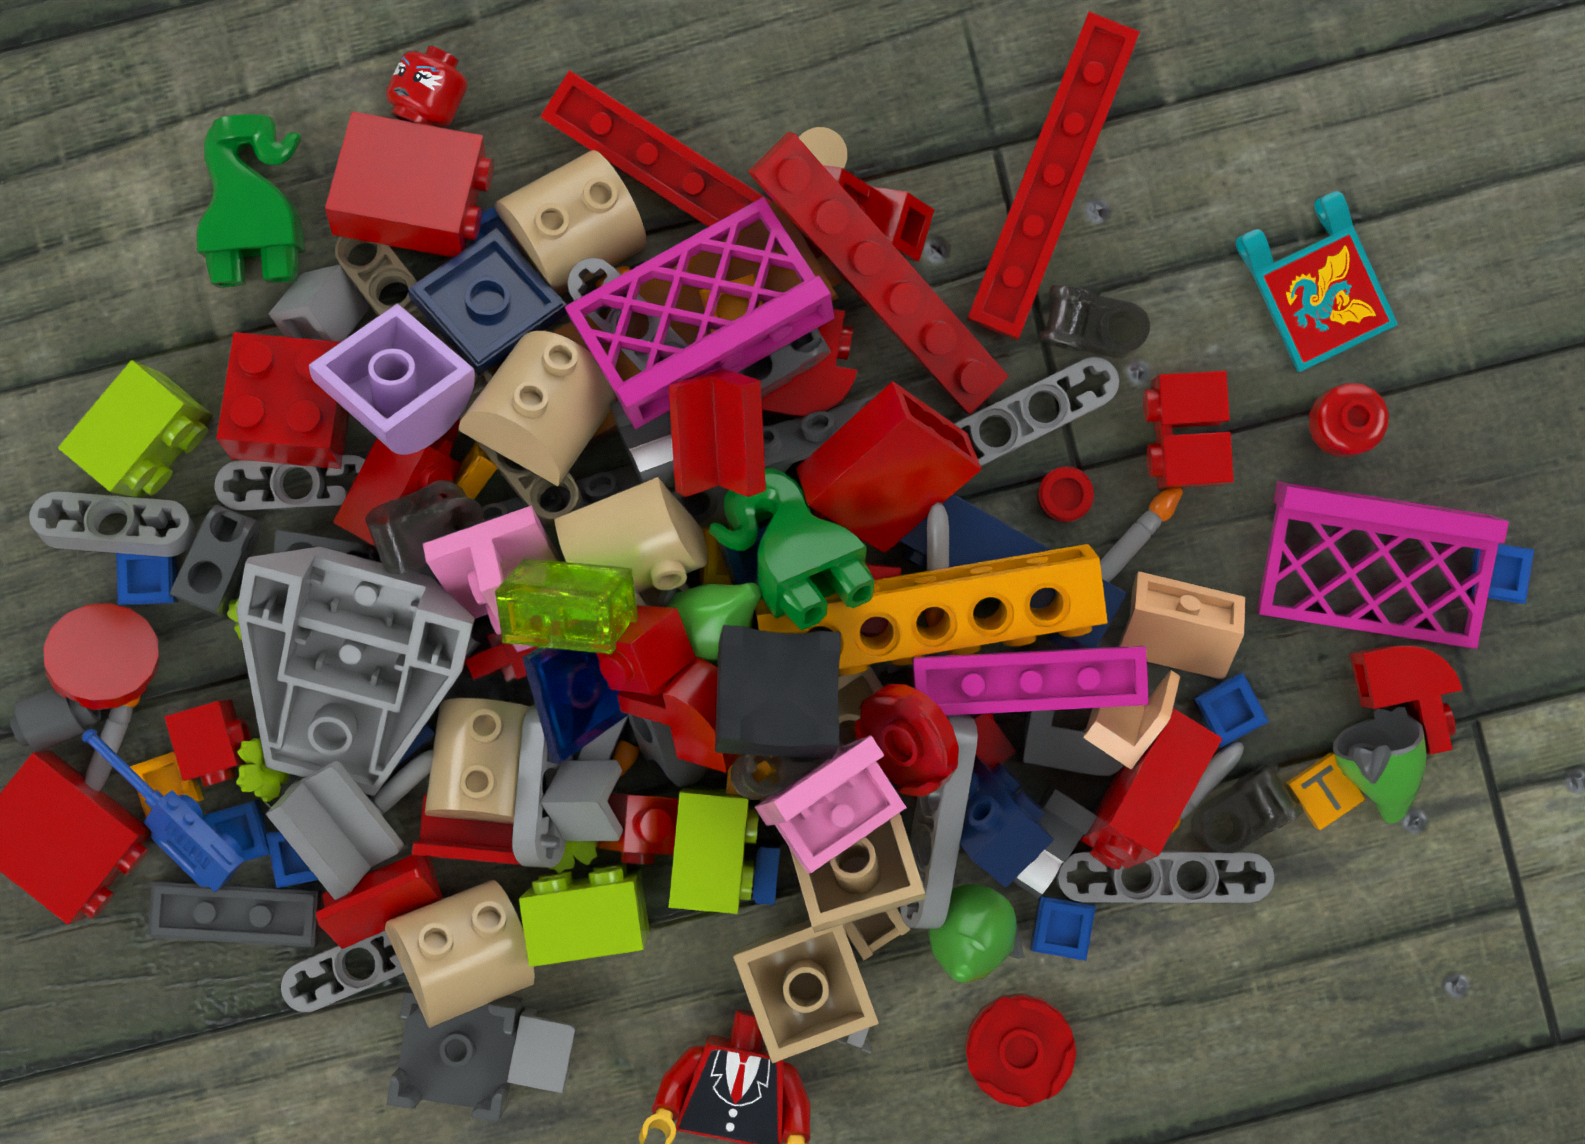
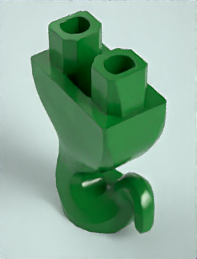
M240 114L215 119L204 142V159L213 182V195L208 208L198 222L196 230L197 252L206 258V266L211 284L218 288L246 285L244 258L260 256L262 259L264 281L267 283L295 282L298 276V253L306 252L302 221L293 203L274 184L240 159V152L249 146L253 147L254 153L261 162L272 166L286 163L296 152L301 141L300 134L291 132L285 136L281 143H276V124L273 118L267 115Z
M765 468L766 491L750 497L731 490L724 496V511L731 531L720 523H712L709 527V533L729 549L737 551L749 549L757 540V523L773 516L760 541L757 578L761 595L775 618L787 615L801 630L820 623L827 615L828 602L825 598L837 593L844 604L851 608L867 603L873 598L875 580L865 564L867 547L856 535L846 528L813 516L807 505L804 492L795 480L781 471Z

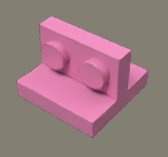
M532 505L423 543L426 562L445 592H448L475 619L488 614L496 634L506 633L517 652L539 645L528 600L570 586L567 569Z
M872 736L845 745L836 751L833 759H824L755 806V809L767 826L775 824L807 874L814 872L907 808L876 762L884 754Z

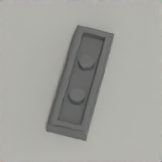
M155 880L151 884L148 938L315 947L318 945L319 925L316 912L321 908L322 889L225 884L215 893L210 887H201L196 882Z

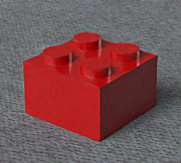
M233 332L216 437L231 460L341 469L349 412L313 381L309 370V364L341 342Z

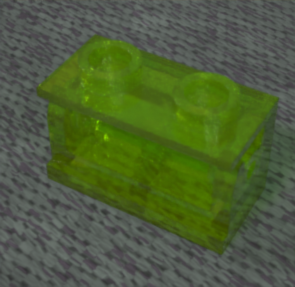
M524 558L495 590L503 643L612 654L616 649L617 640L627 629L629 623L637 622L638 620L632 568Z

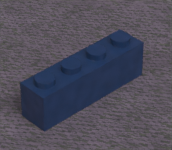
M954 494L942 503L949 520V567L1051 550ZM928 516L897 542L906 548L902 557L927 571ZM1102 579L1108 623L1092 626V631L1085 635L1065 637L1055 632L1049 633L1046 639L1063 650L1096 648L1127 593ZM1042 588L1036 591L1031 597L1030 607L1041 609L1048 606L1055 597V589Z

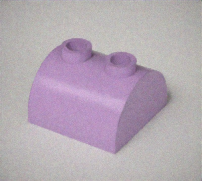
M398 303L309 364L311 377L320 388L390 450L402 455L418 452L443 436L464 411L473 392L475 382L474 368Z

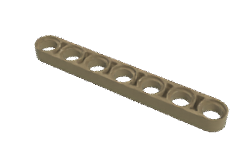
M345 237L338 238L335 245V256L339 264L378 316L393 307L384 305L379 301L381 290L386 285L399 282L409 288L417 283L389 245ZM369 243L377 248L376 256L369 264L355 266L348 262L350 251L359 244ZM409 294L399 303L403 309L420 323L430 322L409 299ZM439 333L438 338L459 355L442 334ZM488 370L480 376L474 371L475 382L473 392L464 411L458 418L460 421L491 380L492 375ZM476 441L527 507L532 505L543 525L556 528L554 519L582 508V496L569 473L566 474L559 486L565 487L570 491L571 499L569 504L559 512L551 513L545 511L540 507L541 495L546 489L556 485L528 469H512L507 465V457Z

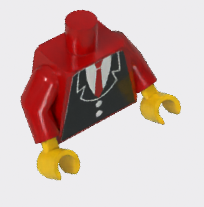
M737 1009L735 1010L730 1038L708 1035L704 1046L689 1047L663 1075L652 1106L653 1115L644 1122L639 1133V1142L643 1144L648 1130L656 1128L664 1132L666 1136L665 1144H672L676 1131L742 1144H782V1140L785 1144H807L810 1141L811 1102L798 1069L792 1064L784 1062V1059L775 1063L771 1062L766 1045H763L764 1040L754 1012Z

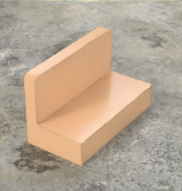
M1138 571L1132 586L1130 617L1119 647L1145 646L1147 662L1217 679H1224L1244 636L1245 597Z
M1170 670L1148 698L1149 705L1093 708L1083 738L1129 769H1132L1170 720L1180 676Z

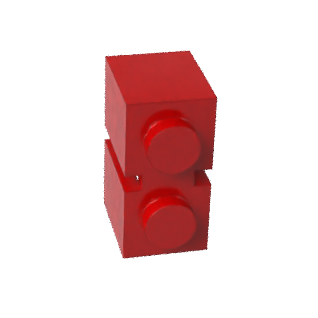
M1227 370L1159 374L1152 379L1151 389H1145L1143 393V411L1145 421L1153 422L1154 430H1156L1155 444H1148L1147 469L1149 477H1157L1158 489L1223 486L1234 482L1231 432L1173 435L1172 431L1173 428L1220 426L1221 422L1230 421Z

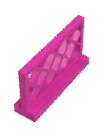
M764 197L565 306L569 318L619 399L625 414L635 430L670 411L668 390L671 384L722 368L738 373L834 319L830 291L820 276L815 277ZM760 219L770 232L765 251L736 245L740 230ZM776 245L779 246L783 254L774 253ZM702 251L722 255L715 278L687 273L690 258ZM732 257L761 263L754 287L725 281ZM770 265L794 270L802 282L784 293L764 289ZM653 278L672 282L665 306L637 300L641 285ZM682 284L711 290L704 314L675 308ZM725 293L749 298L750 301L746 314L734 321L714 317L720 294ZM760 301L766 302L758 307ZM602 306L622 310L615 334L591 329L584 316ZM632 312L661 318L654 342L625 336ZM671 320L700 326L696 341L684 349L664 345ZM710 329L716 330L708 335ZM601 344L610 345L608 356ZM621 348L650 354L645 370L623 382L615 369ZM660 357H665V358H666V359H664V360L658 362Z
M1277 481L1273 503L1277 505L1256 611L1259 615L1477 649L1498 544L1505 543L1509 521L1491 514ZM1288 519L1310 522L1321 538L1319 542L1296 558L1284 542ZM1321 524L1337 526L1339 528L1328 535ZM1352 529L1365 531L1376 548L1349 566L1334 542ZM1376 533L1394 536L1382 543ZM1407 538L1419 539L1430 557L1404 575L1388 551ZM1430 541L1448 545L1437 552ZM1461 547L1481 549L1478 571L1459 583L1443 560ZM1325 548H1328L1344 571L1317 589L1301 565ZM1283 552L1289 563L1279 569ZM1382 556L1397 577V580L1371 597L1356 576V573ZM1437 565L1452 588L1428 605H1425L1411 585V582ZM1295 570L1311 594L1293 606L1273 604L1276 583ZM1350 579L1365 602L1347 615L1336 614L1323 596ZM1475 585L1474 596H1471L1470 600L1465 591ZM1404 587L1419 608V611L1402 623L1389 622L1378 605ZM1456 597L1460 598L1468 610L1464 634L1444 631L1432 615ZM1317 601L1324 611L1306 608ZM1372 610L1378 620L1362 618V616ZM1426 619L1433 629L1416 625Z
M1145 646L912 657L913 668L907 669L908 686L924 692L941 707L945 715L1149 705Z

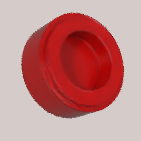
M1060 467L1052 470L1044 476L1037 489V501L1042 512L1048 518L1062 523L1072 522L1083 517L1091 508L1094 500V489L1090 479L1085 473L1073 467Z

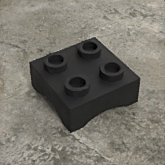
M723 625L718 643L715 753L833 759L839 747L838 676L841 632L776 633L755 630L744 626Z

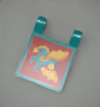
M1334 191L1318 198L1313 205L1320 222L1330 236L1281 260L1273 261L1268 241L1260 229L1243 234L1235 240V246L1239 255L1253 275L1297 372H1302L1398 325L1354 229L1347 202L1339 191Z

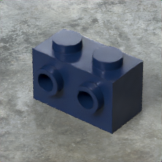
M975 754L960 845L971 860L1006 888L1030 863L1038 858L1054 839L1040 823V820L1046 813L1024 791L1021 790L1018 794L1016 793L1022 787L1019 780L1000 762L991 768Z

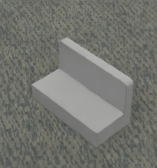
M334 761L294 783L266 813L268 818L334 900L350 893L372 866L398 854L404 847V843L338 761Z

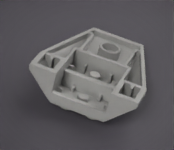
M314 547L248 557L244 567L237 616L266 767L305 778L332 762L338 761L365 794L375 796L461 674L475 618L448 592H445L443 587L431 576L328 548Z

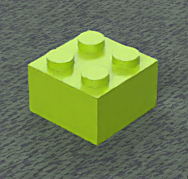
M131 360L58 446V449L108 491L144 498L147 493L150 496L156 494L168 482L173 473L169 467L182 451L189 453L201 443L208 432L205 424L213 414L164 373Z
M703 786L682 788L679 794L669 908L738 914L740 899L751 900L755 860H745L744 853L745 843H756L759 813L755 809V804H749L750 796L726 794V789Z
M621 862L594 867V872L589 873L587 878L572 879L571 871L539 875V880L533 881L532 886L519 898L529 967L644 950L650 937L641 869L627 871V864Z

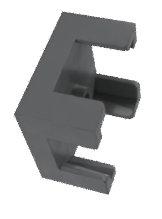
M411 987L407 988L403 992L400 1019L406 1021L399 1067L391 1076L386 1105L413 1109L416 1108L421 1100L473 1107L471 1115L473 1118L499 1122L508 1104L511 1083H508L507 1080L522 1011L523 998L505 996L429 1028Z

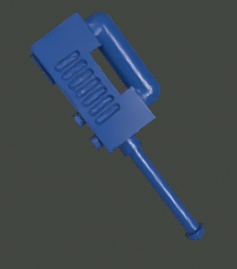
M94 729L86 730L82 736L83 742H88L146 799L145 803L152 808L143 823L151 830L153 841L199 886L210 887L216 893L233 877L244 861L242 859L243 852L238 842L226 833L217 834L202 820V810L198 803L190 796L185 794L178 796L173 790L163 796L158 790L154 791L96 735L98 731Z

